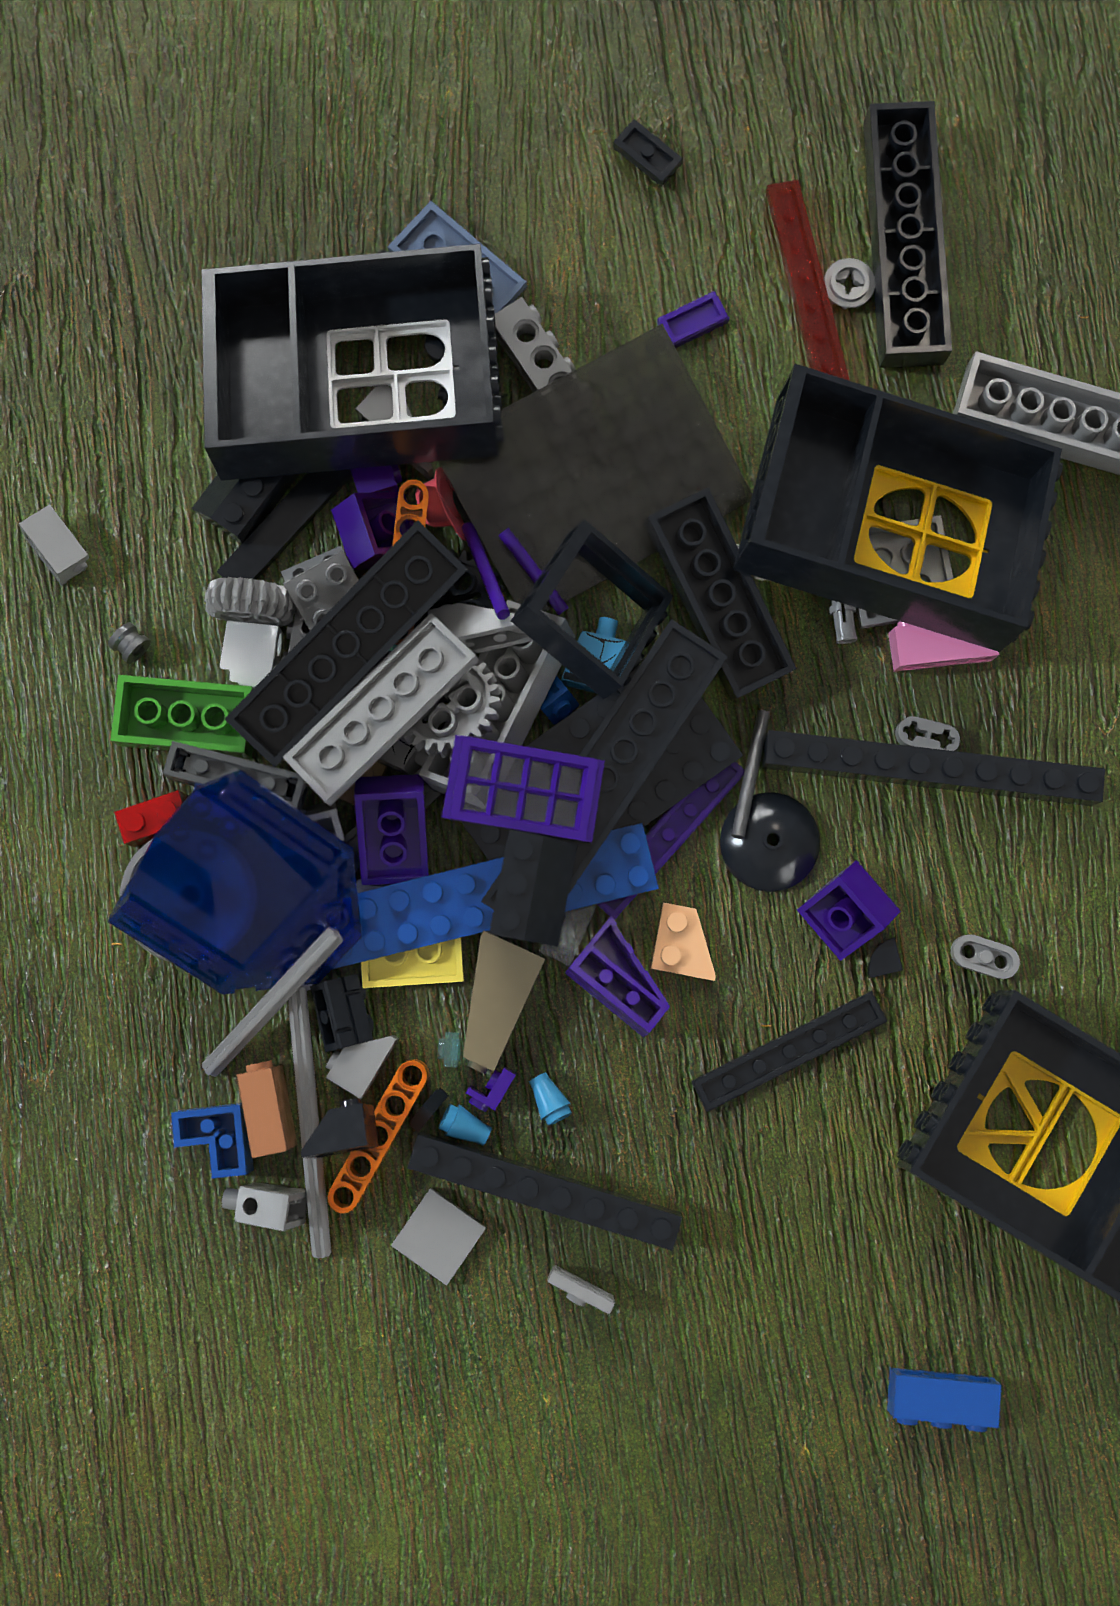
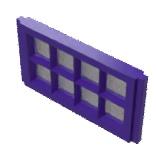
M455 735L442 818L592 842L605 761Z

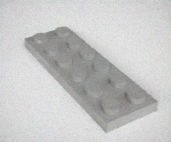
M430 613L283 758L331 806L446 694L479 659L444 624Z

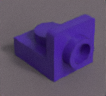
M504 1067L501 1073L495 1070L485 1088L490 1090V1093L486 1095L470 1086L466 1091V1094L471 1096L469 1103L484 1112H487L488 1108L495 1111L517 1073L507 1067Z

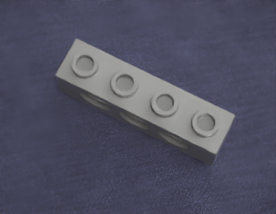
M521 297L495 313L496 325L494 327L496 338L561 433L593 413L592 401L595 398L586 383L581 385L575 374H577V371L569 357L563 359L557 350L559 344L554 334L550 330L545 332L540 322L542 319L533 304L528 306ZM525 333L534 336V339L530 342H522L518 338ZM546 359L552 365L542 369L536 366V363L539 360ZM560 385L570 389L565 395H558L553 390Z

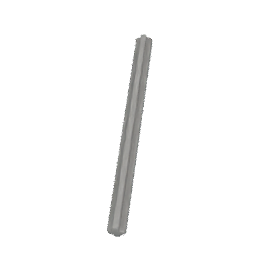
M304 985L288 1000L302 1148L319 1125L307 989ZM303 1158L312 1256L314 1258H325L330 1256L332 1251L323 1158Z

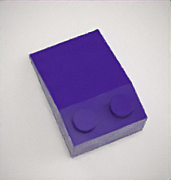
M419 774L360 777L355 782L354 799L361 884H396L428 876L425 790L422 777Z

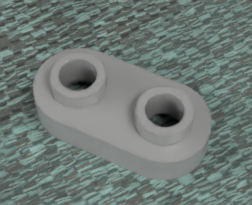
M976 935L960 936L951 946V957L958 966L996 979L1012 977L1020 966L1019 956L1013 948ZM966 945L972 949V956L970 958H966L962 954V949ZM997 956H1001L1005 962L1001 969L997 968L994 962Z

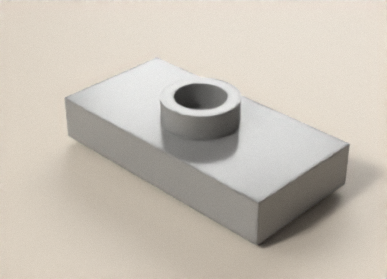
M553 1265L548 1275V1282L568 1292L566 1297L570 1301L583 1307L587 1302L610 1315L615 1304L612 1294L557 1265Z

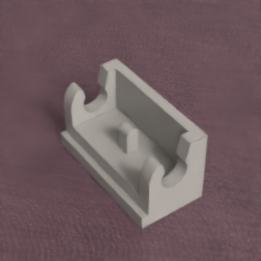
M50 504L19 523L23 536L61 586L88 567L85 562L89 559L87 552Z

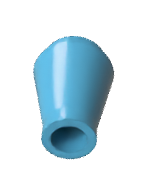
M547 1072L529 1081L541 1120H545L548 1126L556 1124L572 1114L569 1108L571 1103L552 1082Z
M449 1104L438 1129L444 1131L445 1136L484 1146L492 1127L484 1124L460 1104L457 1107Z

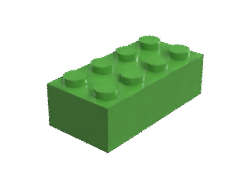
M118 675L110 741L120 747L169 751L172 741L233 757L252 758L253 746L224 719L254 688L252 686Z

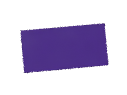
M715 291L657 318V324L671 350L729 322V316Z

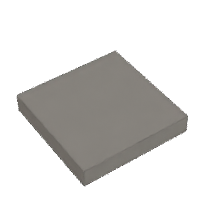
M431 1187L391 1246L447 1286L487 1226Z

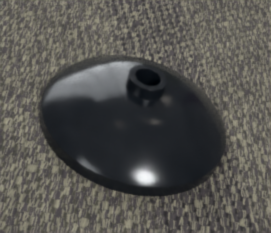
M774 792L753 795L744 839H737L731 836L737 805L727 815L721 829L720 850L726 867L742 884L758 891H782L801 882L813 869L820 850L819 830L811 813L796 799ZM769 834H775L778 837L779 841L776 846L768 844L767 836Z

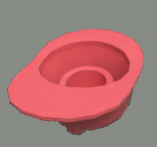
M438 467L435 470V478L424 483L429 495L426 524L434 528L452 526L458 536L466 541L462 531L464 521L453 501V485L445 470ZM417 489L415 495L416 502L419 504L423 500V494Z

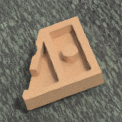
M663 902L651 969L715 981L716 975L697 909Z

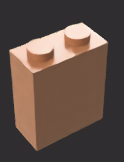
M272 1060L246 1065L247 1072L237 1074L252 1158L284 1152L295 1147L298 1144L283 1065L273 1067Z

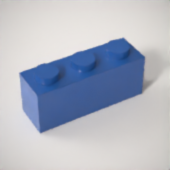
M890 1367L887 1410L893 1418L897 1419L898 1423L914 1426L918 1425V1421L931 1422L932 1426L943 1429H951L953 1424L966 1425V1429L976 1432H987V1427L999 1428L1001 1384L993 1377Z

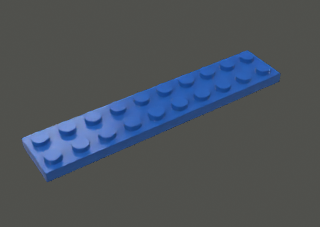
M643 823L614 829L609 833L569 893L565 912L659 889ZM504 857L315 903L314 908L321 934L331 927L334 930L336 929L343 938L342 943L327 958L329 969L489 931L494 910L482 903L481 900L500 874Z

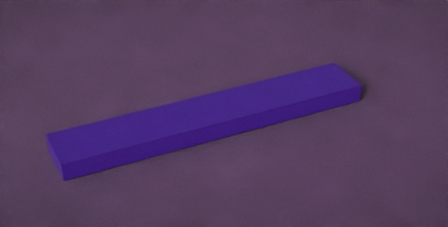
M737 762L729 765L669 808L646 834L655 874L744 776L745 770ZM638 894L596 905L615 920Z

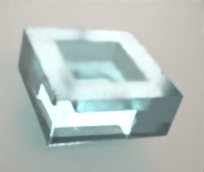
M447 1031L445 1032V1038H439L438 1059H444L443 1067L459 1066L461 1032Z

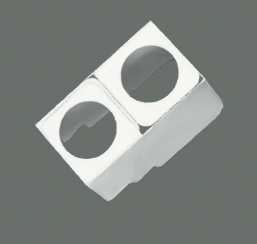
M227 621L219 667L221 669H229L230 681L238 682L241 686H252L255 688L280 662L284 633L279 626Z

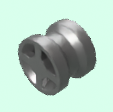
M127 622L119 627L108 641V646L113 651H119L122 654V659L127 664H132L141 658L151 644V641L145 635L137 633V628L131 622Z

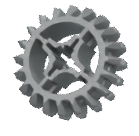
M241 577L218 578L210 581L207 592H205V611L210 616L226 622L237 621L282 627L293 622L294 614H296V605L285 586L264 580Z

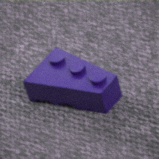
M610 916L565 974L638 1034L645 1037L670 1008V1005L648 971H645L630 943H627L616 926L617 923L613 917Z

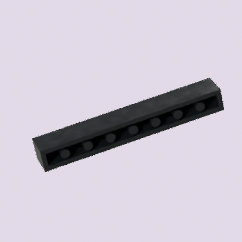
M422 1131L417 1135L408 1164V1169L671 1251L674 1249L683 1218L679 1211Z

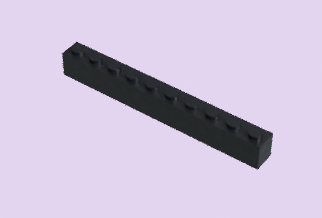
M769 730L766 733L761 765L762 769L1093 806L1103 802L1105 768Z

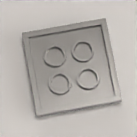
M941 515L933 516L931 523L932 531L945 536ZM919 519L902 522L912 526H917L919 523ZM876 527L869 528V538L878 556L896 572L903 575L907 574L914 546L913 541L908 537ZM933 545L926 546L920 573L923 581L935 583L954 579L948 550ZM856 608L860 629L900 622Z

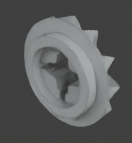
M845 258L833 263L826 271L823 280L824 294H827L830 298L831 304H837L843 310L854 307L858 309L869 301L875 289V278L872 270L864 262L853 258ZM849 274H852V285L857 287H853L851 292L846 294L845 286L840 283H845Z

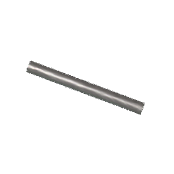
M758 710L731 833V836L737 839H744L770 718V712L765 710Z

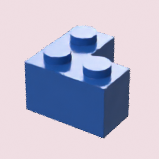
M242 1103L184 1109L171 1113L174 1148L209 1144L212 1179L247 1175L254 1171Z

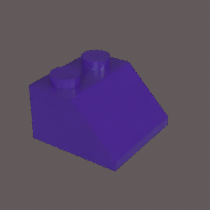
M398 492L353 493L331 510L348 561L353 570L371 569L392 547ZM406 521L400 526L402 536L414 524L413 521Z
M857 860L836 875L797 909L800 915L840 961L884 930L901 912Z

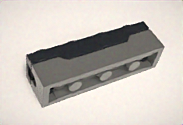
M175 741L171 743L162 773L174 782L298 814L302 812L309 787L308 783L298 773Z

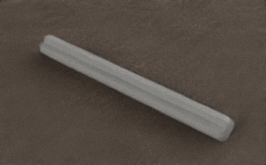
M327 928L203 1061L202 1067L208 1076H218L342 943L343 938L336 929Z

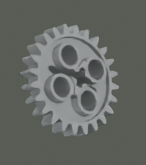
M478 661L402 736L406 743L413 742L412 745L418 752L425 747V751L429 756H432L436 749H438L442 758H446L448 749H453L455 735L484 739L481 734L483 730L493 732L494 730L489 720H499L500 718L494 709L502 707L500 699L496 697L501 694V690L495 684L497 680L494 674L489 673L490 670L487 664L484 662L479 665ZM469 699H477L472 706L463 707L464 703ZM443 722H451L448 728L438 730V727Z

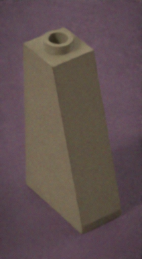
M483 931L480 938L463 1057L469 1060L467 1066L486 1074L488 1069L495 1071L546 960L486 931Z

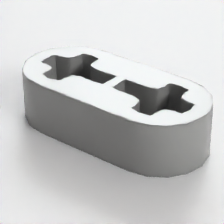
M907 717L895 729V737L900 745L955 751L960 744V735L953 726L924 718ZM913 724L915 725L914 730L925 735L924 737L915 736L912 740H908V734L903 732V729H907ZM945 732L947 733V739L951 740V744L946 745L943 749L940 747V741L930 739V737H939Z

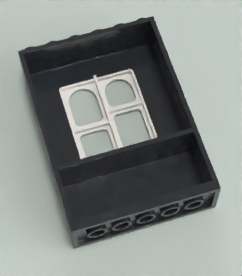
M481 244L201 270L205 450L221 481L499 456L498 443L504 442V430L501 419L500 376L497 363V339L494 327L496 324L492 300L493 285L489 257H482ZM429 334L438 337L444 343V356L439 363L432 367L391 371L388 368L387 340L391 337ZM371 340L374 348V370L366 374L338 375L336 373L335 360L336 344L343 341ZM436 382L447 390V404L439 413L422 417H410L407 415L406 386L409 383ZM389 385L392 388V418L345 424L338 421L337 393L339 390Z

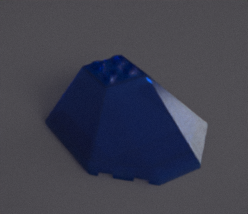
M239 769L197 786L159 829L107 922L223 995L233 994L236 989L253 987L256 988V991L271 989L327 928L331 927L340 933L343 941L304 983V985L318 984L362 937L353 848Z

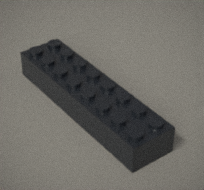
M935 101L870 104L863 122L872 266L875 278L874 296L879 368L944 365L952 352Z
M417 520L224 720L276 767L284 759L283 757L333 709L468 569Z

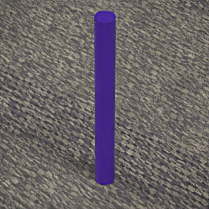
M467 522L462 526L464 537L497 618L504 620L510 616L509 608L473 523Z

